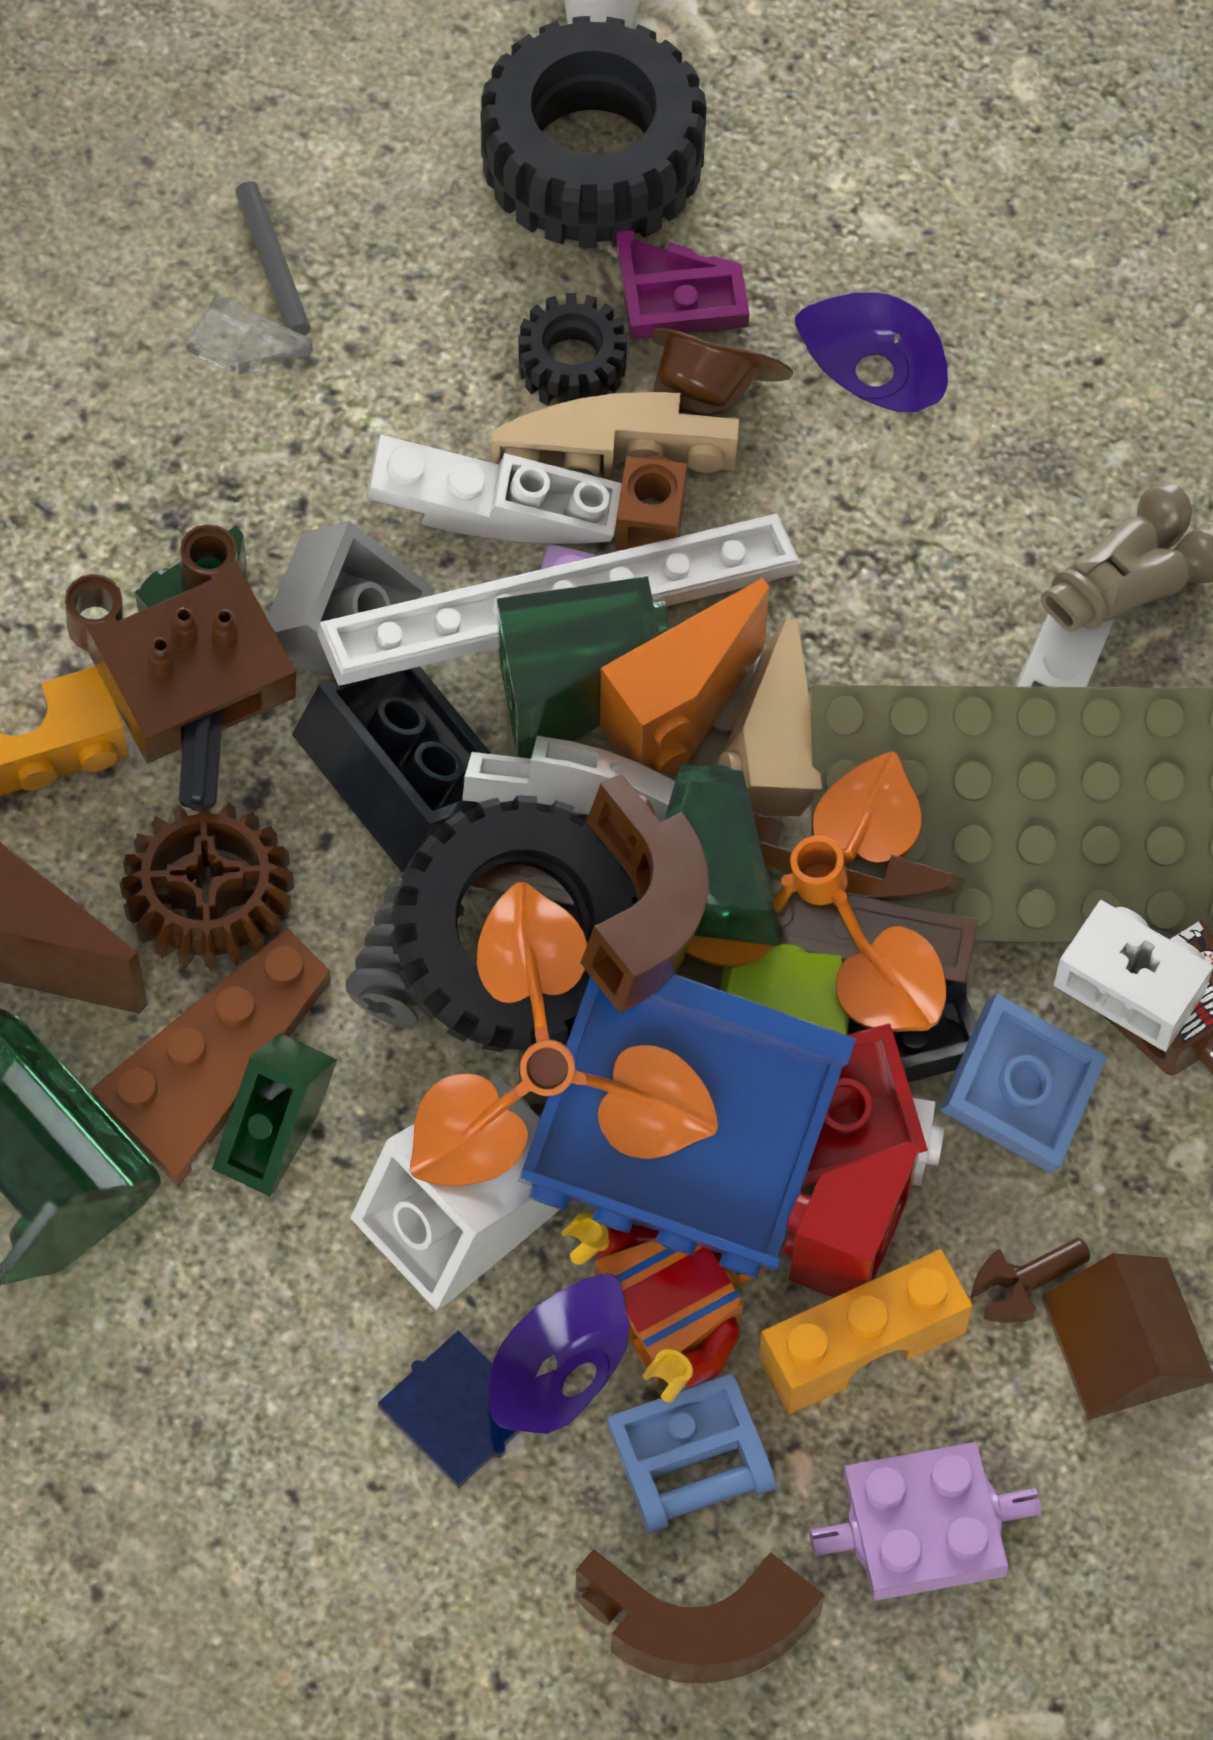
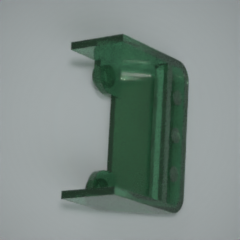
M0 1008V1192L23 1216L17 1220L9 1232L13 1248L0 1263V1285H5L63 1271L144 1207L160 1186L161 1179L157 1169L29 1026L14 1014Z

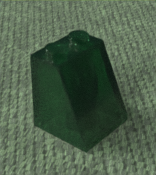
M648 576L496 598L498 661L516 757L531 759L537 736L574 742L600 726L601 667L669 630L665 601L663 598L653 600Z

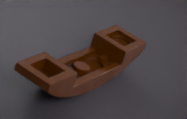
M709 800L706 809L707 813L734 842L770 867L787 875L793 874L790 863L792 851L777 847L784 826L783 822L717 800ZM891 855L884 880L846 868L848 883L845 893L884 901L924 900L960 892L965 879L953 873Z

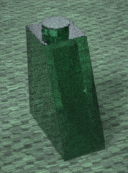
M680 764L664 820L682 812L693 827L705 854L709 879L708 898L703 916L694 936L780 946L783 934L756 814L743 771L732 770L719 764H709L704 767Z

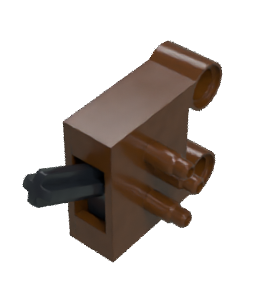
M211 524L196 526L187 532L181 541V581L186 592L124 619L120 588L113 580L104 575L89 574L79 577L71 583L65 596L66 623L69 637L76 646L88 651L146 763L148 764L182 749L178 800L181 806L191 808L192 811H203V809L213 808L217 802L222 730L296 697V670L237 564L235 539L228 530ZM207 557L215 558L223 563L214 569H202L195 565L198 560ZM91 607H100L109 612L103 618L95 620L87 619L80 615L85 609Z

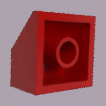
M907 1141L820 1175L811 1196L800 1192L787 1223L786 1229L790 1232L783 1250V1254L792 1257L790 1281L835 1298L876 1279L911 1194L920 1146Z

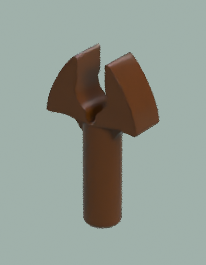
M1075 1238L1023 1266L1007 1263L1001 1249H998L986 1260L978 1272L972 1287L971 1298L987 1291L991 1286L1000 1285L1006 1288L1014 1286L1012 1294L1008 1299L998 1301L985 1309L983 1319L1000 1323H1018L1032 1320L1037 1309L1030 1300L1032 1291L1087 1263L1090 1260V1250L1082 1239Z

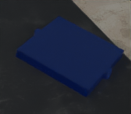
M459 1330L425 1361H414L411 1365L412 1372L378 1402V1408L458 1489L492 1457L502 1458L506 1453L505 1446L521 1432L500 1427L492 1419L488 1404V1380L492 1363Z

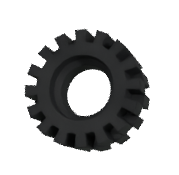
M566 293V304L559 305L555 295L546 299V312L537 304L530 310V321L525 318L523 319L520 326V336H518L521 379L525 378V388L531 395L539 390V401L549 406L553 397L558 398V404L580 398L607 395L608 389L616 393L621 386V377H625L627 360V334H624V323L620 317L613 319L614 309L607 303L598 311L596 297L587 295L584 304H577V293ZM574 339L592 345L596 354L588 362L568 365L554 360L549 351L558 342Z

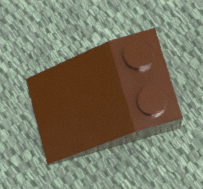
M0 842V982L140 1014L148 1005L138 952Z

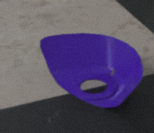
M854 292L826 298L810 304L800 310L795 316V326L809 354L822 371L837 384L860 399L896 412H918L938 403L944 397L948 386V365L942 341L932 322L917 307L897 296L880 292ZM896 334H899L898 342L894 343ZM869 355L885 357L893 366V377L887 384L882 386L866 385L856 375L857 363L863 357Z
M609 1273L600 1274L555 1293L534 1307L507 1335L493 1360L488 1380V1404L491 1417L496 1424L515 1431L541 1434L551 1433L569 1425L606 1385L627 1349L630 1327L629 1319L625 1313L627 1310L621 1284L615 1275ZM552 1355H555L558 1365L556 1370L536 1377L542 1363ZM593 1363L596 1366V1375L588 1388L578 1395L572 1397L565 1396L562 1388L567 1376L578 1366Z

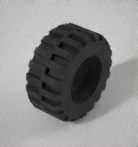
M579 16L572 18V24L560 26L559 22L555 21L540 27L539 36L533 38L530 34H527L511 45L512 56L507 53L500 56L491 69L492 78L485 82L481 96V157L483 158V173L487 185L494 189L495 200L509 214L516 210V222L533 233L537 228L545 231V239L563 245L565 239L579 241V248H596L597 242L611 241L612 247L616 246L617 232L631 230L635 234L640 232L643 238L662 229L663 217L668 221L673 220L686 207V198L695 194L700 182L701 168L704 166L707 106L705 93L699 88L700 78L694 67L687 61L682 62V52L671 42L665 39L660 44L656 41V32L639 24L636 29L626 27L625 20L607 16L606 22H590V16ZM584 110H601L618 114L630 120L644 134L636 142L619 151L589 155L569 151L558 146L548 139L542 131L552 122L567 114Z
M517 795L513 801L500 802L497 797L480 802L470 811L465 813L460 811L445 821L432 836L430 835L415 854L402 876L403 880L398 893L395 895L391 914L394 916V931L391 934L393 954H398L402 967L399 975L406 990L412 988L421 1001L418 1007L431 1021L437 1018L449 1028L448 1034L462 1042L470 1039L483 1044L482 1049L503 1052L505 1049L520 1050V1053H525L532 1044L536 1043L530 996L513 1003H504L494 999L484 987L478 969L468 959L459 939L458 913L460 904L468 888L481 875L494 868L511 864L532 866L549 874L564 887L573 900L579 916V925L584 932L587 944L594 926L629 909L638 902L636 889L631 878L589 824L572 814L574 806L555 800L552 805L537 803V796ZM584 970L577 984L566 993L559 995L542 993L550 1040H556L562 1044L567 1042L590 978L586 970Z

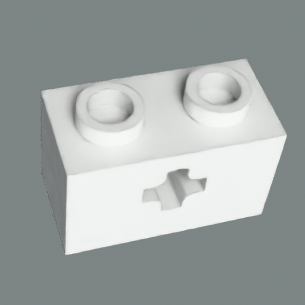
M1100 899L1060 958L1053 986L1166 1052L1205 994L1213 965L1205 961L1203 955L1192 945L1181 940L1171 941L1150 929L1146 921L1136 912L1125 907L1115 908ZM1136 967L1141 969L1137 975L1132 973Z

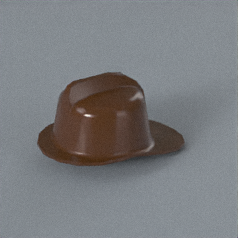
M656 328L652 334L655 340L664 347L654 384V392L680 393V409L692 414L702 416L721 414L738 403L754 380L780 382L789 380L793 375V371L788 365L761 353L706 342L686 333L668 328Z

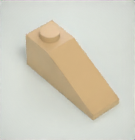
M786 618L764 647L733 729L718 762V783L722 790H726L728 804L762 815L800 817L811 804L812 793L821 792L823 789L821 774L812 766L811 706L798 619Z

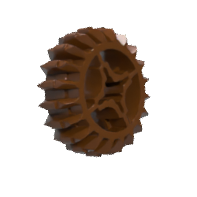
M228 802L222 808L220 814H211V808L198 811L199 814L188 816L186 810L177 804L174 810V822L169 824L155 816L151 823L154 836L137 833L134 840L136 854L125 855L123 868L128 876L123 877L120 881L121 895L127 900L126 904H124L125 916L130 923H137L135 926L136 933L142 943L155 940V952L161 959L177 949L179 964L183 965L184 968L193 961L195 955L203 956L205 967L212 971L217 962L216 955L227 953L228 959L237 966L241 960V947L245 945L249 949L258 952L264 947L261 933L277 936L281 930V922L278 916L289 915L292 904L291 897L287 893L291 892L294 888L293 872L287 869L290 865L289 853L284 846H277V833L272 826L259 830V818L253 811L237 820L236 808ZM216 850L235 854L245 860L250 866H244L242 860H227L220 856ZM192 853L189 856V858H187L183 862L173 864L181 857ZM207 867H210L212 887H209V901L205 903L202 888L203 882H206L205 870ZM171 903L173 909H187L193 912L198 917V920L179 916L163 904ZM243 905L234 913L222 917L230 908Z

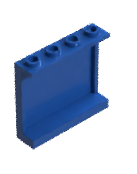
M676 974L654 995L619 1013L590 976L566 1043V1047L574 1057L575 1069L613 1080L614 1064L623 1050L638 1045H655L665 1048L682 1058L704 1083L716 1111L718 1121L717 1132L713 1136L694 1142L667 1156L654 1159L630 1157L610 1145L601 1131L598 1122V1108L608 1092L571 1082L563 1092L547 1097L518 1182L531 1186L528 1198L565 1211L569 1200L594 1208L591 1219L594 1222L626 1233H630L634 1222L659 1231L655 1243L693 1256L698 1245L721 1253L719 1266L757 1278L760 1268L769 1271L778 1269L781 1259L777 1257L787 1231L786 1227L791 1211L800 1193L842 1068L849 1062L856 1038Z

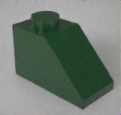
M282 1033L277 1034L252 1054L249 1058L212 1170L270 1197L277 1189L319 1114L337 1059Z

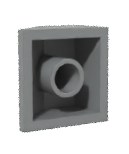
M346 521L301 534L267 619L288 658L305 670L335 678L317 635L320 622L432 596L435 588L352 522Z

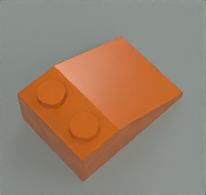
M763 578L601 667L600 729L620 756L636 761L666 777L676 773L686 765L764 649L770 587Z

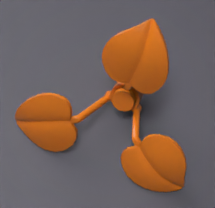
M892 751L872 758L849 771L827 790L818 802L814 812V836L801 840L794 847L790 858L793 874L784 875L781 878L782 887L774 900L769 902L768 884L756 870L744 864L732 862L708 867L709 886L705 910L686 954L702 962L721 967L743 966L760 959L772 949L776 940L775 927L769 915L782 911L791 894L797 891L803 900L814 905L834 903L854 944L861 952L846 959L840 966L836 977L837 998L842 1009L854 1022L869 1029L890 1023L893 1032L926 1031L936 1026L945 1007L946 983L942 964L933 946L917 932L902 926L887 928L878 935L871 945L865 938L845 893L848 883L845 864H851L855 860L856 855L868 864L886 865L889 864L891 855L903 857L908 854L919 839L922 829L920 805L905 775L899 756Z
M518 882L509 888L499 898L487 916L478 941L477 968L484 987L494 999L504 1003H513L530 996L536 1043L532 1044L522 1056L520 1062L522 1081L500 1099L495 1086L487 1078L471 1073L452 1074L442 1078L426 1092L415 1116L413 1150L410 1162V1173L418 1180L436 1185L464 1186L486 1182L507 1172L517 1163L528 1141L526 1124L516 1113L508 1108L530 1091L541 1096H554L563 1092L571 1082L608 1092L598 1108V1122L601 1131L610 1145L630 1157L654 1159L667 1156L694 1142L713 1136L717 1132V1115L707 1088L696 1072L675 1053L655 1045L628 1047L617 1057L613 1069V1080L576 1070L575 1060L571 1051L561 1042L549 1039L542 993L547 995L563 994L577 984L585 970L580 962L587 947V941L580 925L568 911L542 895L526 882Z

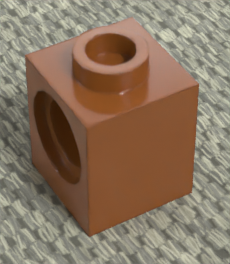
M648 455L643 458L626 456L616 518L615 550L630 549L679 537L686 494L687 463L674 462L660 455ZM646 498H657L662 500L663 502L656 505H649L641 502V500Z

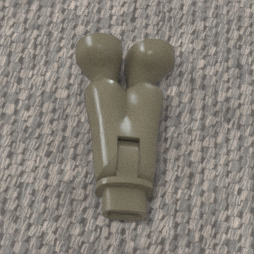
M1173 482L1155 484L1141 495L1137 507V517H1129L1123 520L1102 541L1074 561L1065 571L1058 574L1052 581L1051 588L1042 593L1041 604L1045 611L1063 629L1073 632L1082 626L1087 629L1097 628L1103 622L1116 618L1137 606L1174 596L1183 590L1187 583L1213 582V524H1203L1188 533L1181 540L1191 521L1192 507L1190 499L1184 490ZM1180 541V543L1174 549H1170Z

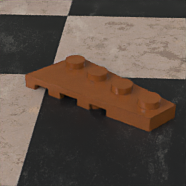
M288 928L284 929L91 1088L93 1099L179 1188L191 1172V1164L207 1142L210 1144L213 1142L226 1124V1117L233 1108L250 1056L279 1033L288 1037L291 1036L330 983V970Z

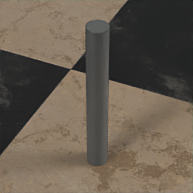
M253 181L244 182L235 190L288 336L291 338H301L310 332V323L258 184Z

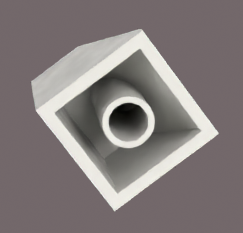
M499 1075L489 1080L495 1086L499 1099L511 1090ZM520 1098L508 1109L516 1113L526 1124L528 1141L517 1163L507 1172L486 1182L464 1186L436 1185L414 1178L410 1173L414 1136L413 1124L387 1139L350 1217L436 1311L447 1305L560 1210L528 1198L531 1186L518 1182L540 1119L523 1098Z

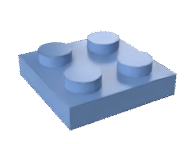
M995 994L985 1002L939 1111L1051 1173L1062 1165L1107 1056L1003 996Z

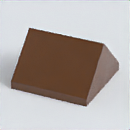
M1112 1253L1043 1295L1042 1302L1087 1420L1213 1382V1372L1167 1258Z

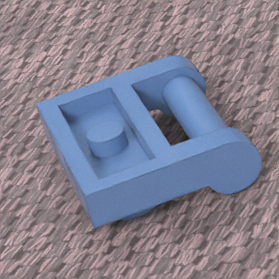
M734 1373L682 1390L672 1403H666L660 1398L607 1417L608 1431L634 1495L640 1518L648 1534L668 1528V1520L753 1490L754 1494L758 1496L776 1489V1481L771 1465ZM738 1448L743 1465L658 1494L653 1478Z

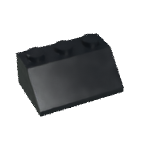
M420 666L338 686L336 679L318 685L292 733V736L402 873L406 871L409 863L428 837L432 836L445 821L460 811L465 813L477 806L478 802L463 800L466 770L472 752L491 754Z

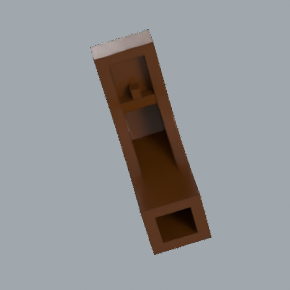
M621 773L600 784L586 822L631 878L636 889L638 902L629 909L594 926L580 962L619 1013L654 995L677 972L703 916L709 886L708 868L704 851L693 827L684 814L680 812L660 822L650 801L644 795L637 793Z
M595 1549L590 1552L576 1569V1590L581 1593L578 1597L580 1604L588 1613L603 1624L609 1625L613 1620L619 1624L612 1632L611 1653L640 1671L676 1682L714 1683L748 1675L767 1666L791 1649L821 1615L825 1596L771 1552L736 1592L724 1600L701 1607L672 1605L654 1597Z

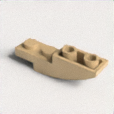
M633 392L580 398L545 407L518 417L492 430L491 463L499 465L504 453L611 481H613L614 461L625 462L626 456L643 458L648 455H660L674 462L687 463V467L701 473H714L719 470L735 471L739 419L679 414L680 393Z

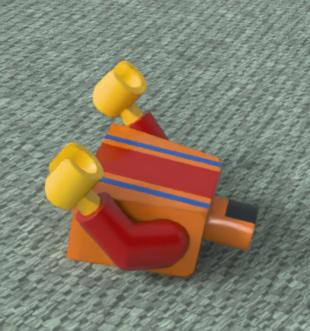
M583 1212L578 1214L561 1231L563 1237L574 1236L582 1242L570 1253V1258L574 1264L582 1265L594 1255L603 1257L595 1261L594 1276L609 1273L617 1277L624 1296L627 1310L625 1313L630 1323L628 1341L646 1369L642 1375L643 1378L648 1380L651 1377L657 1389L668 1383V1386L661 1394V1399L666 1403H672L683 1388H689L717 1377L740 1337L739 1325L742 1320L743 1302L736 1288L754 1278L719 1266L721 1253L714 1255L710 1249L697 1245L694 1255H687L655 1243L659 1231L642 1225H632L630 1233H626L592 1221V1213ZM760 1268L758 1276L763 1273L762 1268Z

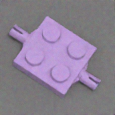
M977 1442L844 1466L843 1477L850 1502L848 1522L815 1529L809 1528V1538L814 1558L821 1555L854 1550L855 1556L866 1570L872 1599L877 1601L1006 1577L1008 1562L1000 1535L1002 1522L1032 1516L1039 1517L1041 1516V1505L1039 1498H1037L1038 1492L1035 1487L996 1495L995 1489L985 1477Z

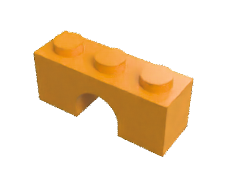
M95 666L41 682L47 708V714L43 722L27 734L11 736L0 733V796L21 789L27 791L43 789L51 785L57 778L83 770L86 772L102 771L111 767L117 760L129 757L124 727L117 707Z
M939 1249L761 1331L758 1359L785 1411L790 1415L848 1388L849 1380L855 1372L885 1354L902 1350L906 1360H909L965 1334L973 1305L942 1249Z

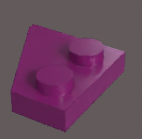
M631 230L616 233V250L630 339L653 337L652 334L656 328H668L683 333H696L749 327L750 313L741 263L717 256H701L691 248L669 242L666 250L636 241L635 232Z

